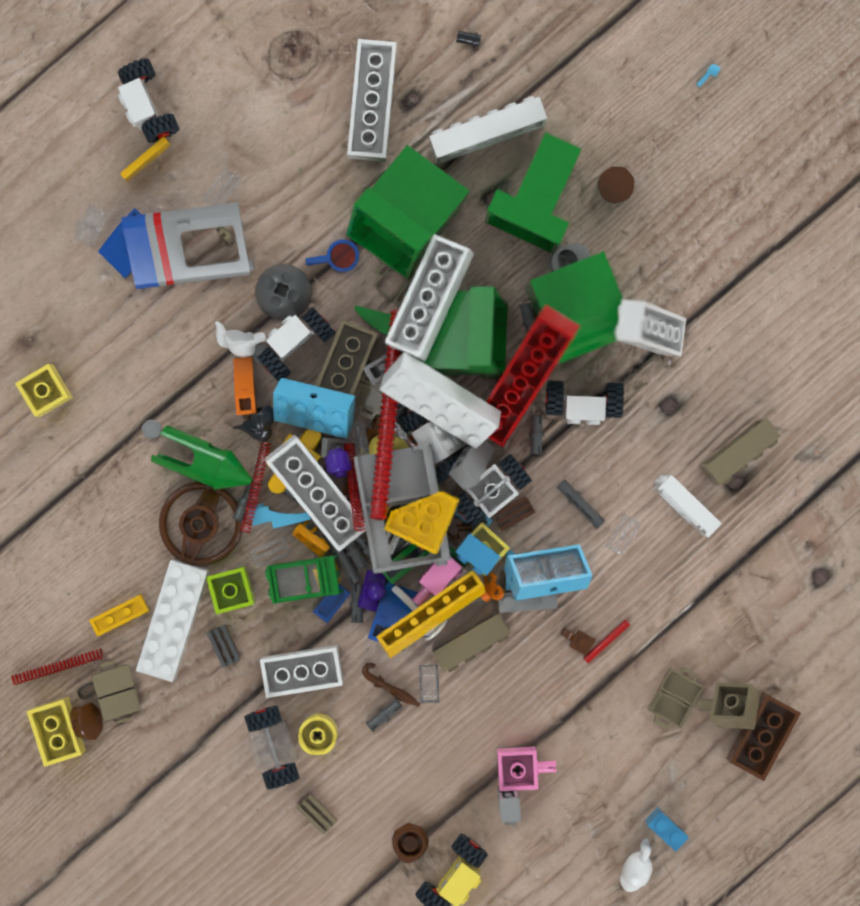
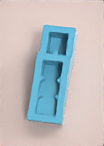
M264 503L253 507L256 511H249L255 513V515L250 514V516H254V518H251L254 521L252 522L253 526L272 521L273 529L312 519L307 512L282 513L271 510L270 506L265 507Z

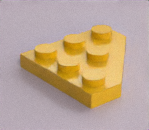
M440 491L391 511L384 530L437 554L460 499Z

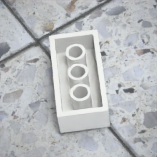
M338 645L265 656L260 659L266 698L343 686L344 683Z

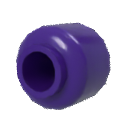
M342 448L328 451V455L324 458L327 473L335 475L336 478L347 476L346 472H349L352 468L349 453L343 451Z

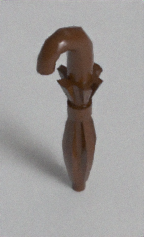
M366 663L363 666L362 674L368 681L374 683L373 687L383 688L389 691L396 699L419 708L421 703L417 702L408 692L386 683L381 675L377 677L369 672L368 669L374 668L376 664Z

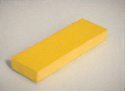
M162 137L124 169L120 175L127 182L130 181L170 147L171 144L165 137Z
M142 594L90 619L89 622L98 637L150 610Z

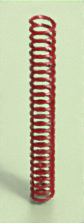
M263 442L260 444V454H258L257 465H255L254 479L252 480L253 483H251L250 494H248L249 498H247L248 501L246 502V512L244 513L245 516H243L244 519L240 528L246 533L251 532L242 528L251 530V527L244 525L252 526V524L244 521L254 522L251 519L245 518H254V516L247 515L246 513L255 515L254 512L247 510L256 511V509L249 508L248 506L257 507L256 505L249 504V502L258 503L250 499L259 500L257 497L250 495L260 496L251 492L260 493L259 490L252 488L261 489V487L254 486L253 484L262 485V483L255 482L254 480L263 482L262 479L255 477L264 478L262 475L265 474L264 472L257 471V469L266 471V469L257 466L267 467L264 465L267 464L266 461L259 460L266 457H261L260 455H269L266 453H270V451L262 448L271 449L268 447L272 445L271 443Z
M344 444V451L348 450L349 455H353L349 457L350 461L354 462V459L351 458L356 456L355 444ZM352 466L351 469L354 470L347 472L349 480L348 486L350 487L354 530L364 531L365 528L356 529V527H364L365 524H363L364 514L362 513L358 480H353L357 479V474L352 473L356 472V468Z
M99 649L101 657L98 650H95L97 658L92 650L94 660L91 653L88 652L90 661L87 653H85L86 662L83 654H81L83 663L79 655H77L79 664L77 663L76 656H74L75 665L72 657H70L72 667L67 658L68 668L63 659L64 668L59 660L61 670L59 669L58 662H55V665L52 663L53 672L51 665L48 664L50 673H48L46 665L44 666L46 674L42 666V675L39 667H37V672L35 668L33 672L30 669L31 679L28 671H26V675L24 672H22V675L19 673L20 682L17 674H15V678L12 675L13 685L29 682V680L32 681L33 679L36 680V678L39 679L40 677L43 678V676L51 675V673L54 674L55 672L58 673V671L61 672L62 670L65 671L66 669L73 668V666H80V664L84 665V663L98 661V659L103 657L102 649Z

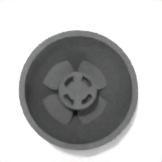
M277 264L269 267L260 275L256 283L255 296L260 309L266 315L283 321L289 315L291 317L294 315L300 316L308 308L312 298V287L308 277L301 269L290 264Z

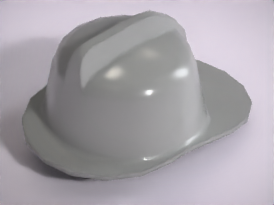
M570 244L557 249L550 257V265L547 267L553 272L590 257V253L582 244Z

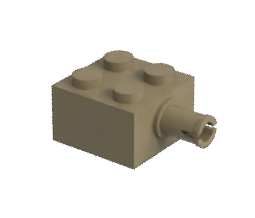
M716 682L713 699L699 698L697 708L699 711H711L710 719L717 727L754 730L760 692L753 684Z

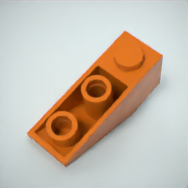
M253 357L234 358L236 415L257 414Z

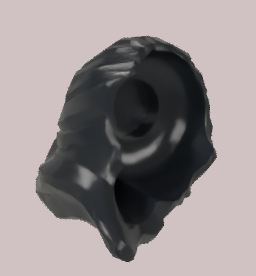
M267 404L258 408L257 414H252L247 421H243L241 425L234 426L233 429L242 430L255 440L267 441L272 435L271 427L274 423L273 408Z

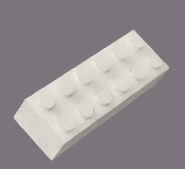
M358 39L347 151L348 159L386 162L397 52L396 42Z
M534 96L527 97L523 100V103L517 105L515 102L505 106V109L500 111L497 109L491 110L486 113V116L481 118L479 115L468 119L469 122L461 124V122L454 123L450 126V129L444 131L443 129L433 131L432 135L429 136V144L436 164H441L544 127L547 116L540 96L534 98Z
M435 234L433 235L385 340L387 345L403 353L406 352L419 360L426 361L474 256L469 248Z
M621 301V305L618 308L619 323L615 329L616 340L660 355L681 356L686 318L645 301Z
M406 352L383 375L380 391L475 449L499 427L501 411Z
M295 435L264 458L266 463L338 552L366 531V526L356 527V529L365 528L364 531L354 530L351 504Z
M177 559L170 560L136 671L170 682L176 680L206 586V577L210 573L209 569L191 565Z

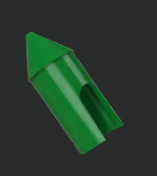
M166 425L161 431L160 435L190 448L194 453V461L192 464H188L158 453L157 456L151 455L152 463L210 486L214 490L251 484L253 479L232 450L219 449L210 442L169 425Z

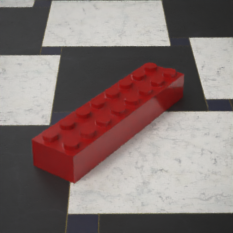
M547 305L541 311L486 401L501 411L499 427L488 438L502 447L508 441L580 325Z

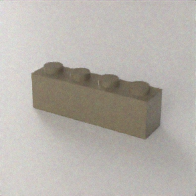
M496 612L433 649L432 653L444 672L448 670L450 673L459 667V663L463 661L467 663L475 658L474 654L479 651L484 653L491 649V644L496 641L501 643L508 639L510 631L499 612Z

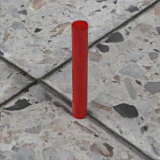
M624 620L583 659L589 664L624 632L630 624Z

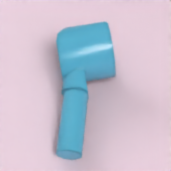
M712 64L696 85L700 87L710 75L716 77L721 68Z

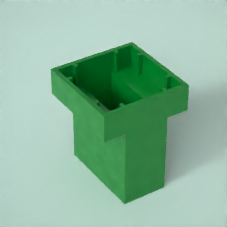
M545 132L516 197L497 189L487 210L484 222L553 254L560 245L569 222L552 215V212L582 149Z
M406 145L371 189L368 187L355 202L346 235L408 280L421 264L433 235L440 236L464 206L470 190Z
M471 287V291H457L426 361H419L442 375H479L482 379H500L506 368L508 302L495 287Z

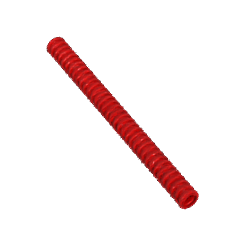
M398 309L390 311V315H392L389 318L391 321L389 323L390 327H392L399 312ZM387 346L388 352H386V356L388 357L385 359L387 363L385 364L386 370H384V373L403 354L401 351ZM382 393L383 399L381 403L383 405L380 406V409H382L380 411L381 417L379 418V421H381L379 423L380 429L378 430L380 435L377 436V439H379L377 441L378 447L376 448L378 453L375 455L377 457L375 463L377 464L374 466L376 471L374 472L375 477L373 481L375 483L372 484V487H374V490H372L373 496H371L373 502L370 504L372 506L370 508L372 513L369 515L374 520L387 519L385 513L388 512L386 509L388 504L386 502L389 500L387 495H389L388 489L390 485L388 483L391 482L389 479L391 477L390 471L392 470V467H390L392 465L391 459L393 458L391 453L394 452L392 447L394 446L393 441L395 437L393 435L396 433L394 431L396 428L394 423L397 422L395 417H397L396 411L398 407L396 405L399 403L385 393Z

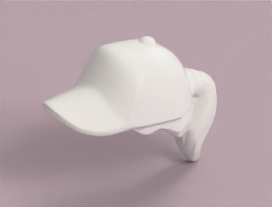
M215 322L218 344L221 347L228 348L236 356L244 358L253 355L257 344L266 340V335L262 332L253 334L252 332L244 333L239 330L226 331L223 324Z
M647 838L641 842V850L631 854L623 865L620 882L627 892H633L645 886L653 871L649 858L651 847Z

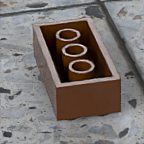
M762 691L759 699L755 729L741 730L726 759L731 764L765 781L801 713Z

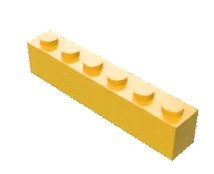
M473 570L376 636L379 644L389 658H392L486 593L484 584Z

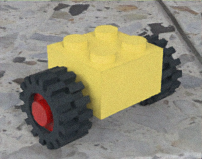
M460 833L451 845L459 857L438 883V887L424 881L415 893L417 899L424 906L464 905L470 896L468 893L472 888L476 889L481 882L480 865L488 856L487 852L470 837Z

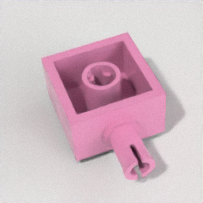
M452 557L451 560L447 561V565L436 566V563H432L419 578L423 588L412 600L418 606H421L431 595L436 596L449 587L448 583L452 579L455 581L461 575L462 565Z
M535 746L497 748L500 791L538 789L539 773H556L555 760L538 762ZM516 765L520 766L519 772H515L514 768Z

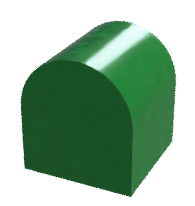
M604 251L529 281L525 290L536 318H538L545 305L580 325L574 338L557 362L558 364L619 341L616 340L615 329L619 323L618 308L623 297Z

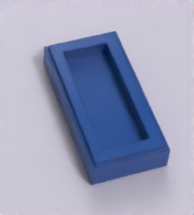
M339 584V589L343 588V593L324 596L313 611L314 614L326 623H329L351 594L341 584Z

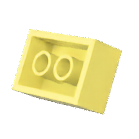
M69 696L33 707L27 711L44 767L80 756L86 751L82 738L77 737L72 728V705Z

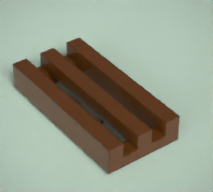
M524 496L502 508L493 516L503 531L536 512L527 496ZM525 501L526 505L499 519L498 515ZM529 508L530 511L505 525L502 524L503 521Z

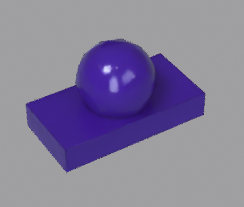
M367 570L357 607L377 612L379 601L386 594L384 586L386 577L384 574Z

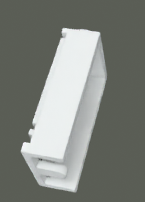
M660 475L654 481L656 485L653 489L657 490L656 492L690 525L694 526V529L700 530L698 533L701 536L709 538L722 524L672 475Z

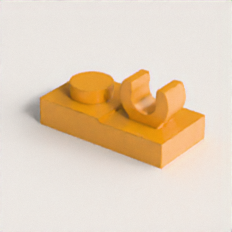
M308 520L303 524L299 523L292 535L318 557L324 556L330 546L327 545L323 538L314 535L317 527L308 530L306 528Z

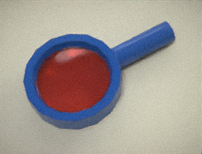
M340 239L329 246L327 255L305 258L306 266L329 262V265L334 270L348 272L357 266L359 251L353 242Z

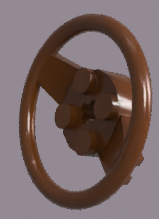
M193 482L175 490L165 501L159 517L160 536L168 551L180 561L196 566L211 565L225 559L236 548L242 535V530L240 529L242 523L235 520L234 535L228 546L212 557L197 558L203 544L214 538L218 532L219 517L215 512L219 497L222 496L229 503L233 513L237 509V501L225 489L214 490L203 483ZM203 489L204 491L195 506L185 510L180 517L179 528L183 535L180 552L171 542L167 532L168 512L172 504L181 495L192 490ZM201 519L204 526L198 530L196 528L197 525H194V523Z

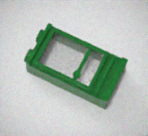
M338 554L266 566L265 577L269 581L268 596L272 600V604L343 593V588L339 589L338 584L340 571L336 570L335 559L338 558Z

